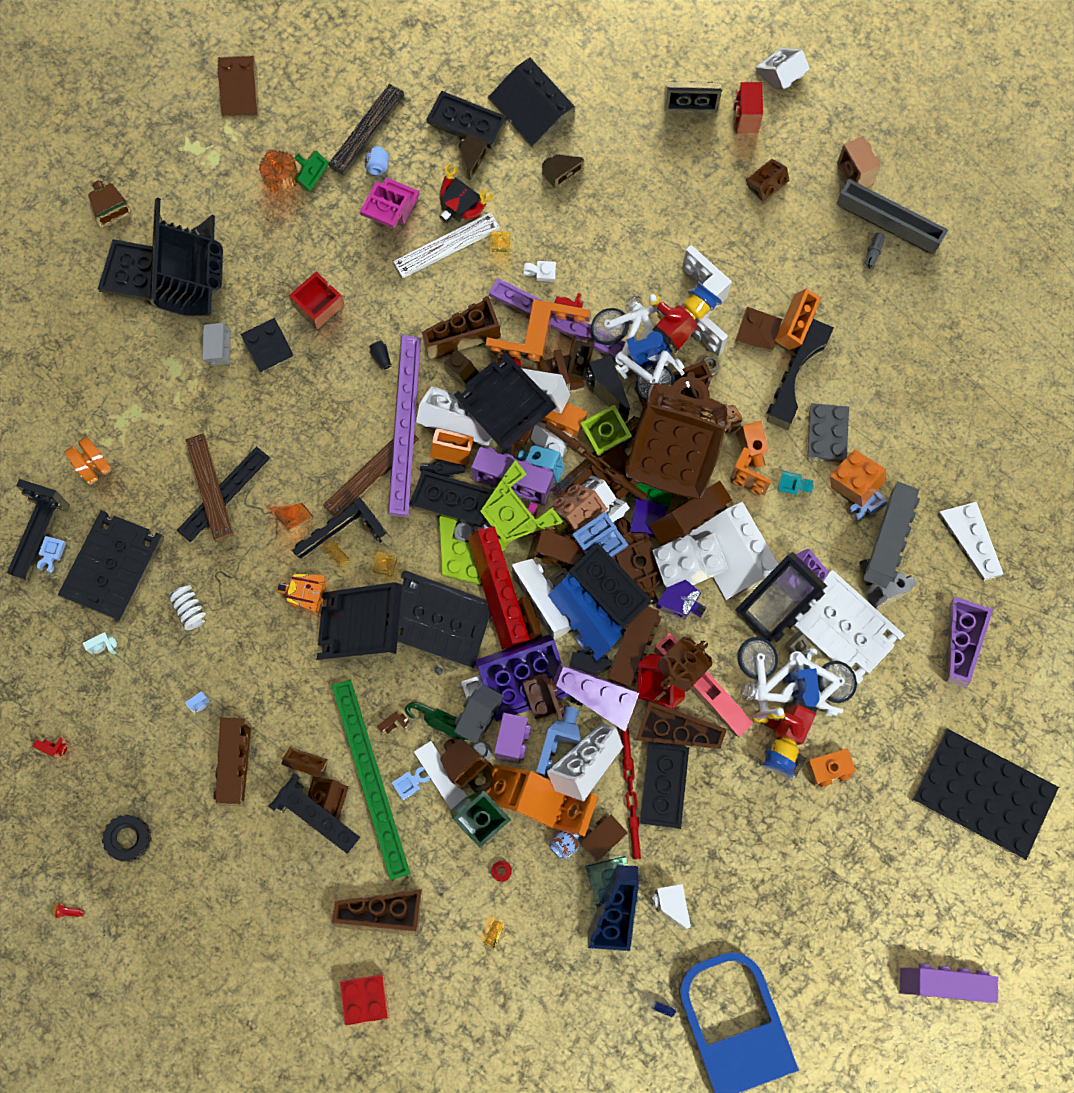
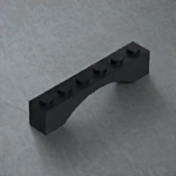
M815 319L812 320L802 345L795 349L798 351L797 355H792L788 364L791 367L790 371H785L781 382L784 383L782 389L778 387L773 398L777 400L775 404H770L766 414L769 415L767 422L785 430L789 429L798 409L795 397L797 373L807 360L824 351L834 327Z

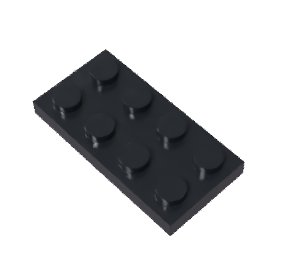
M442 90L426 118L427 124L462 138H466L467 134H471L486 141L490 149L493 148L507 121V116Z
M422 470L409 506L482 528L485 517L480 511L494 490Z
M599 543L569 570L623 629L653 602L646 592Z
M648 743L639 825L681 830L689 747Z

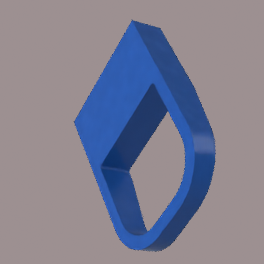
M725 953L697 963L687 971L681 982L680 999L713 1093H741L799 1071L763 973L752 959L739 953ZM728 961L741 963L753 975L769 1021L706 1045L689 996L691 982L699 972Z

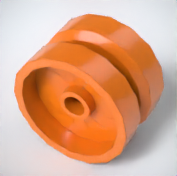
M85 436L78 441L84 453L81 454L74 446L69 447L64 453L71 461L70 464L76 472L91 486L98 481V475L93 470L95 467L102 475L108 474L113 469L91 440Z

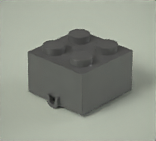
M482 685L479 690L475 689L463 704L465 709L455 721L457 727L454 732L476 744L489 729L494 717L498 715V708L504 696L485 685Z

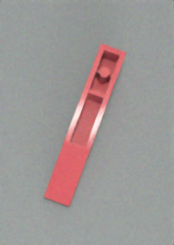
M669 633L655 646L653 652L656 655L664 656L678 641ZM708 671L691 687V690L738 738L753 724Z

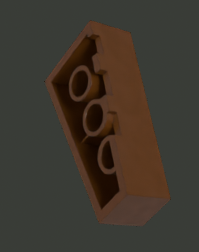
M718 481L706 488L702 498H691L650 524L649 527L659 543L663 545L679 535L681 538L687 536L692 532L690 528L697 529L704 524L702 520L705 519L707 522L716 516L714 512L719 514L727 509L726 504L731 502L732 498L722 482Z

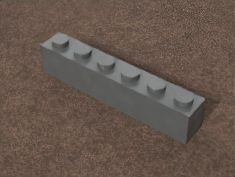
M850 179L841 191L836 203L934 255L948 229Z
M898 481L896 482L890 494L863 580L883 588H887L890 582L894 583L898 574L895 568L899 567L903 557L900 556V552L903 553L907 541H904V539L908 537L911 531L909 523L913 522L916 512H913V509L917 508L920 498L917 497L919 489Z

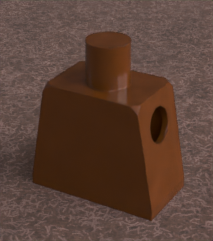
M453 739L447 740L444 743L446 752L440 757L450 782L461 790L490 763L462 739H458L456 742Z

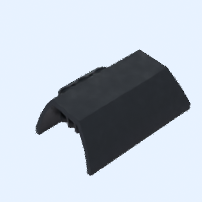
M157 197L154 206L150 303L157 309L182 316H210L212 294L222 286L223 247L218 241L214 240L215 215L209 216L203 223L191 230L189 227L183 229L182 225L176 227L173 222L167 224L166 220H162L160 214L161 198Z

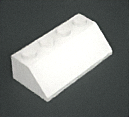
M431 386L420 402L416 423L422 424L425 427L438 428L474 437L473 441L489 446L492 438L456 399L455 393Z
M533 559L513 564V578L525 597L529 596L535 613L553 639L556 640L573 630L570 626V619L560 613L548 596L554 589V586L549 579L546 580L542 575L544 571L539 563L535 564Z

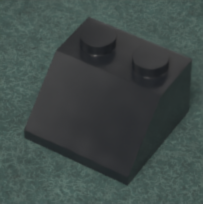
M275 318L240 334L260 374L294 358L290 346Z

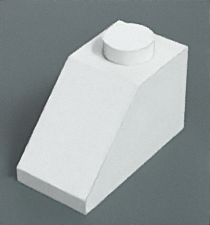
M538 422L534 426L531 440L538 447L560 452L563 458L568 449L567 444L546 429V424ZM563 431V432L566 433L568 436L572 437V434H569V433Z

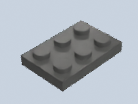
M811 403L807 459L842 463L847 458L849 407Z

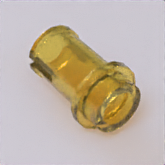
M334 541L325 548L326 554L331 555L340 567L350 560L339 548V544Z
M496 920L489 924L491 927L483 941V944L494 949L502 931L505 932V925Z

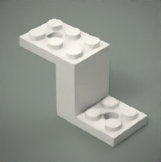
M690 245L685 251L682 266L684 271L702 283L708 290L720 298L723 303L728 298L732 281ZM709 311L701 320L695 319L698 326L692 334L697 340H701L706 344L707 349L711 353L719 356L724 352L728 335L708 318L713 312Z

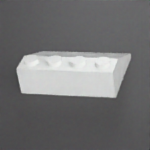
M743 502L724 510L702 526L692 530L689 534L695 541L712 533L716 535L728 570L713 576V579L726 601L759 585L778 565Z

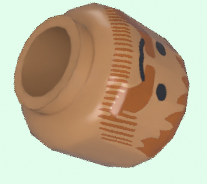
M725 403L724 405L729 413L725 432L732 433L741 427L743 418L735 405H727Z

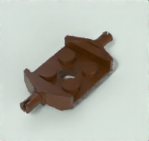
M624 521L616 525L627 542L628 547L615 555L619 565L653 600L652 604L657 603L659 600L654 590H656V586L663 579L653 553L654 548L645 533L628 532ZM636 557L643 558V567H639L636 564Z
M682 637L657 662L665 677L661 682V687L665 684L663 689H668L672 684L688 692L712 666V657L705 652L708 643L703 645L706 641L702 640L699 644H696L691 637Z

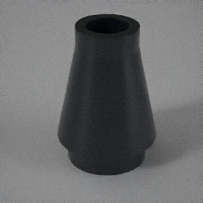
M382 340L369 346V353L382 370L392 366L387 345Z

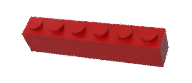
M491 527L477 530L468 537L501 648L503 650L523 644L530 639L496 529Z

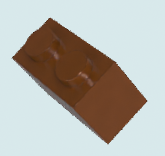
M612 814L608 817L604 815L596 822L597 828L593 831L589 829L586 831L585 837L581 836L583 840L580 845L596 863L628 834Z

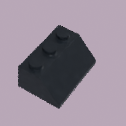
M666 82L664 111L718 112L722 87L720 83Z

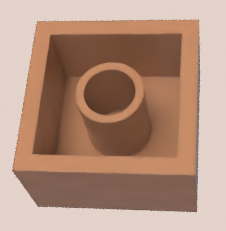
M864 136L845 143L837 161V165L847 181L850 179L864 187L873 185L881 167L879 158L875 157L871 144L865 140Z

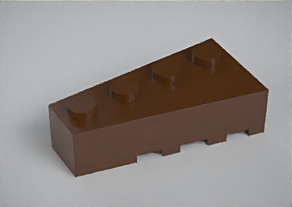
M486 296L483 298V301L468 306L467 310L453 314L452 318L447 321H441L422 331V337L429 359L455 352L456 350L459 351L485 343L487 337L499 339L501 338V333L490 298Z
M542 529L533 538L527 559L534 560V558H539L543 560V564L549 566L551 564H559L561 568L565 567L569 571L585 553L578 542L574 541L573 537L567 535L560 536L552 529Z
M647 607L627 626L608 678L631 686L632 683L636 684L639 662L647 656L644 653L647 645L651 646L655 636L651 634L654 626L658 628L662 618L659 615L660 611Z
M649 701L636 741L720 749L727 729Z
M220 717L218 766L215 772L217 785L213 792V799L216 800L218 805L244 806L252 725L245 718Z
M422 889L389 895L335 901L332 924L337 928L418 936L423 891Z

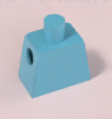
M533 445L529 452L521 450L518 455L519 461L527 460L533 466L539 468L542 466L550 469L554 473L553 482H559L565 468L560 452Z

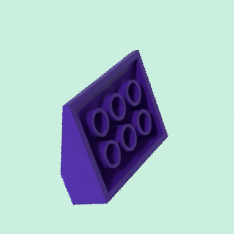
M551 634L475 660L483 685L504 696L498 708L499 713L494 717L495 720H502L503 713L516 715L531 709L522 684L523 680L545 673L548 678H552V681L554 680L559 664H562L555 640ZM557 687L559 694L556 696H558V699L570 696L568 693Z

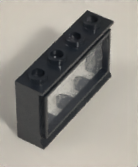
M792 552L774 568L735 611L764 639L770 643L774 640L778 642L785 635L783 631L787 627L791 629L798 622L796 618L800 614L804 616L812 608L810 604L814 600L818 602L826 594L823 590L827 585Z

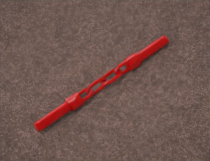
M626 728V731L621 729L624 758L622 763L624 779L628 784L626 805L630 810L631 816L628 818V826L631 832L633 860L641 859L638 830L639 817H636L635 814L637 795L633 791L632 783L635 778L634 762L631 757L629 728ZM626 770H631L632 777L628 776L627 778ZM634 795V805L630 806L629 796Z

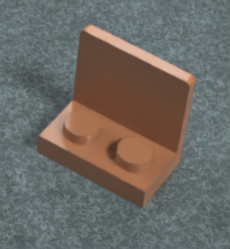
M580 484L571 486L568 492L555 500L551 506L559 516L567 520L574 532L607 510V507L596 491Z

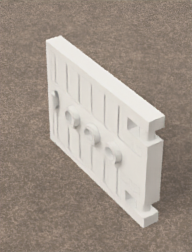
M832 570L824 580L827 587L823 591L826 594L818 602L814 600L813 604H810L812 608L804 616L800 614L796 618L798 622L793 628L797 632L803 633L807 641L829 661H841L850 667L855 664L858 667L854 671L858 686L863 680L862 676L864 674L868 675L895 646L893 643L895 641L899 642L905 635ZM885 631L890 634L887 638L883 635ZM835 665L853 682L852 676L846 668Z

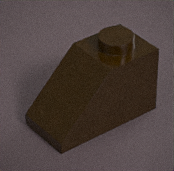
M467 134L466 138L460 141L458 149H460V158L467 179L471 180L488 153V145L486 141Z
M556 154L553 157L547 158L542 164V174L555 189L584 169V159L582 157Z
M574 334L569 352L568 377L581 380L586 379V370L589 368V362L595 346L593 338Z
M458 350L444 362L445 372L465 389H467L465 384L480 373L473 363Z

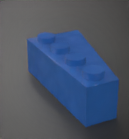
M570 573L548 594L560 613L570 619L572 629L574 631L578 630L582 635L584 645L586 647L590 646L594 651L592 656L596 661L610 650L626 631Z

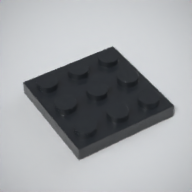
M113 239L99 282V292L150 301L152 246Z

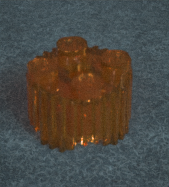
M273 149L267 151L266 155H264L265 158H262L259 164L260 174L267 188H270L271 192L274 191V193L278 192L279 194L283 190L287 191L290 187L296 186L297 182L294 179L298 174V170L293 156L288 154V152L285 153L280 150L278 152Z

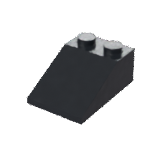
M612 356L589 362V369L586 370L588 387L592 388L594 394L608 407L615 404L623 421H628L630 405Z

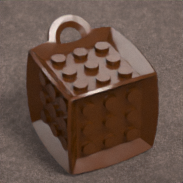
M682 377L673 386L664 384H653L651 386L638 421L632 450L625 465L627 477L668 493L695 499L702 498L714 471L729 419L726 406L719 401L709 398V390L704 382L695 377ZM686 387H692L697 390L699 399L681 394V391Z

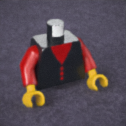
M451 164L446 165L445 172L447 176L443 179L439 196L441 209L443 210L439 216L440 219L447 224L452 218L462 223L465 220L479 217L487 205L486 202L493 200V195L489 194L486 198L488 190H482L479 195L455 177L453 179L452 177L458 173V168L455 167L451 173Z

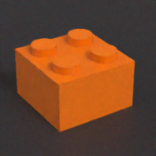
M854 449L830 475L831 488L860 507H863L886 482V468Z

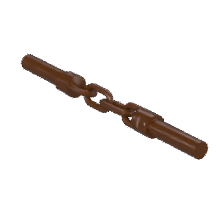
M550 421L546 424V429L565 442L574 452L590 460L600 471L611 476L612 480L618 485L621 484L643 502L647 499L648 495L628 481L619 471H614L610 468L609 464L590 453L574 437L571 438ZM580 447L585 450L583 453L578 450ZM599 461L606 466L605 469L597 465Z

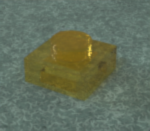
M492 232V252H511L510 232Z
M378 552L373 572L392 577L398 558Z

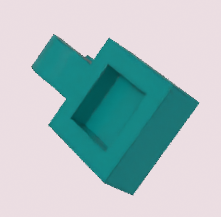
M783 470L778 491L797 495L798 490L812 493L814 487L813 480H801L802 474Z

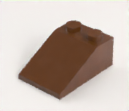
M254 56L218 57V80L222 117L258 115V68Z

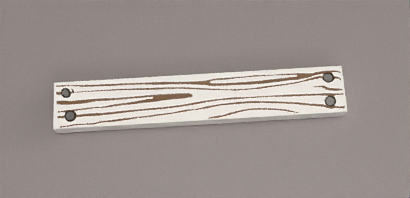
M489 213L393 261L394 265L403 279L499 231L500 227L493 215Z

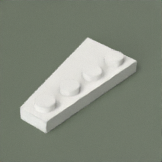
M977 502L938 513L940 518L947 524L950 533L959 542L958 545L962 551L964 550L969 557L970 563L982 581L1003 575Z

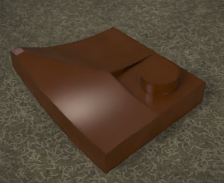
M747 307L734 343L772 352L782 319Z

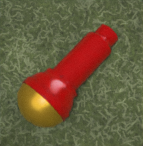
M58 903L53 905L51 914L55 918L64 916L83 917L84 910L67 908Z

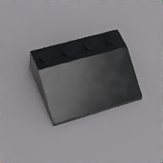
M531 57L516 66L488 96V99L503 115L507 116V120L532 148L575 118V106Z

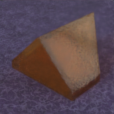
M303 503L290 506L267 507L289 535H292L314 517Z

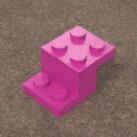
M386 177L383 184L375 182L360 210V215L394 229L397 222L405 224L420 192Z

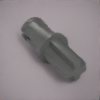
M881 232L875 233L871 246L867 248L868 254L863 263V266L866 268L870 265L869 269H874L877 258L882 253L881 248L886 236Z

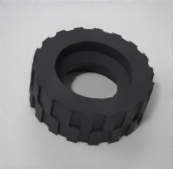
M128 814L117 816V818H113L105 826V831L102 834L103 848L113 859L122 862L138 860L142 855H145L146 850L150 847L151 831L148 829L147 823L136 816ZM124 828L133 829L137 835L136 843L128 849L121 848L117 843V835Z

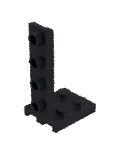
M19 479L16 486L22 491L21 494L28 497L27 500L35 503L36 506L7 573L11 576L28 580L44 538L48 534L58 509L67 512L70 504L56 490Z
M359 497L353 501L355 503L353 506H347L341 515L329 519L327 525L321 529L314 530L308 539L299 541L291 551L298 558L303 559L358 518H361L369 529L372 528L370 532L380 544L384 542L389 546L394 541L370 508Z
M293 773L286 785L280 789L279 794L267 807L277 814L280 812L284 813L289 809L348 854L361 837L302 793L304 781L297 774Z

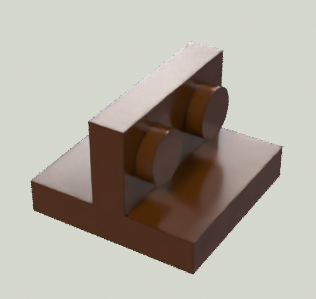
M561 349L554 350L553 358L539 361L541 372L563 376L570 393L584 390L583 380L568 377L569 355L563 356Z
M313 777L307 796L339 820L349 786L340 784L339 781L333 779Z

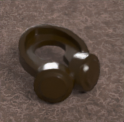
M491 763L481 771L483 772V777L486 778L484 784H475L478 775L469 782L474 792H479L483 789L487 792L491 788L493 783V765Z

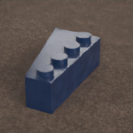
M616 865L588 929V948L630 951L639 888L638 866Z

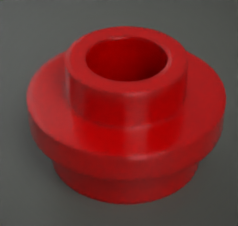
M506 861L494 863L491 868L492 877L499 882L507 881L512 874L510 864ZM500 867L505 868V874L499 875L498 869Z

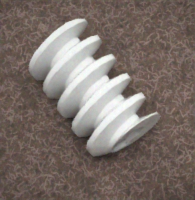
M191 585L179 587L169 594L170 601L174 604L173 607L177 610V615L181 617L180 621L184 624L185 630H192L201 626L205 622L202 618L206 616L205 612L199 613L202 610L201 605L195 607L199 602L198 599L192 600L196 595L195 592L188 593L192 589Z

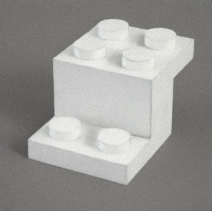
M591 475L581 484L597 492L607 507L605 512L613 523L623 517L629 509L626 502L615 497L604 480Z
M714 533L697 541L687 535L653 550L666 587L683 580H687L692 585H695L728 570Z

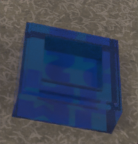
M657 1001L654 1002L652 1007L653 1010L671 1018L676 1013V1009Z

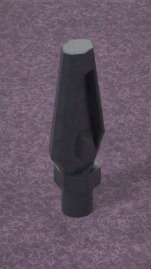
M439 459L434 463L420 464V471L425 470L442 476L465 474V465Z

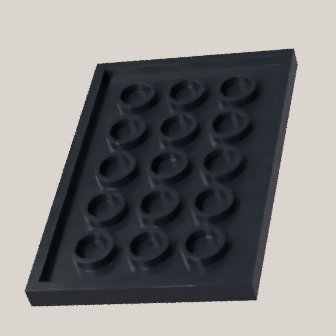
M947 728L911 801L1025 861L1059 787Z

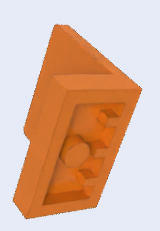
M744 447L733 469L730 480L739 487L749 488L756 495H765L772 480L747 469L752 459L749 457L751 450Z

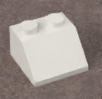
M780 48L757 65L755 69L772 87L786 89L794 80L803 77L810 67L802 49Z
M683 884L657 888L654 891L655 894L652 895L653 907L658 909V913L682 930L691 928Z

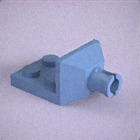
M564 706L563 721L557 720L549 727L536 774L544 778L545 775H548L547 771L552 768L553 762L550 760L551 755L555 756L558 742L577 746L580 743L581 736L578 725H576L579 710L576 708Z

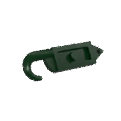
M411 702L405 706V713L408 717L414 719L415 715L410 710L416 709L425 713L424 720L428 723V726L456 739L468 740L454 732L457 724H455L457 717L419 702Z

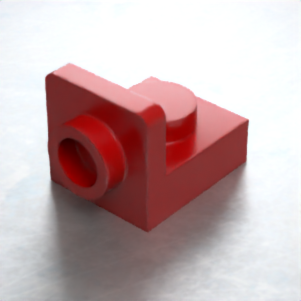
M578 293L575 302L567 297L557 296L554 303L582 308L584 301L581 300L582 294Z
M59 737L55 745V743L46 739L43 742L36 739L32 747L60 760L61 756H64L68 750L69 741Z

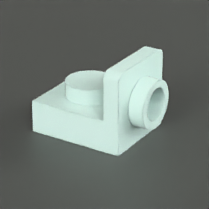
M105 632L83 643L85 650L90 654L100 653L105 650L106 646L113 655L117 654L115 647L118 644L113 636L110 637Z

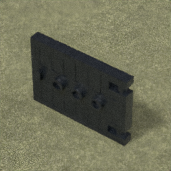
M504 351L500 355L501 361L498 363L495 361L491 362L465 384L467 389L462 394L459 390L454 394L456 399L503 451L507 450L557 407L547 394Z
M100 510L58 596L123 622L159 550L164 536L157 532L155 535H152L149 529L117 516L109 518L107 512ZM105 524L108 525L107 530L103 529ZM147 541L151 542L149 547L145 546Z
M404 570L401 575V579H404L402 584L399 616L401 632L400 635L398 634L397 643L473 669L491 614L487 600ZM411 582L416 584L415 589L410 588Z
M392 582L323 592L322 599L327 600L326 606L321 607L318 646L322 647V653H317L316 660L329 662L396 654L402 584Z

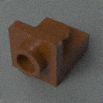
M395 711L377 725V728L382 735L386 733L389 735L398 728L397 724L400 723L407 732L410 730L407 726L410 722L403 713L399 715Z

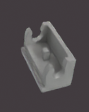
M224 323L204 325L202 360L210 362V365H230L231 330Z

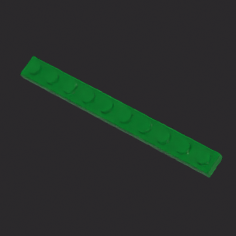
M349 679L331 685L390 881L411 875L352 680Z

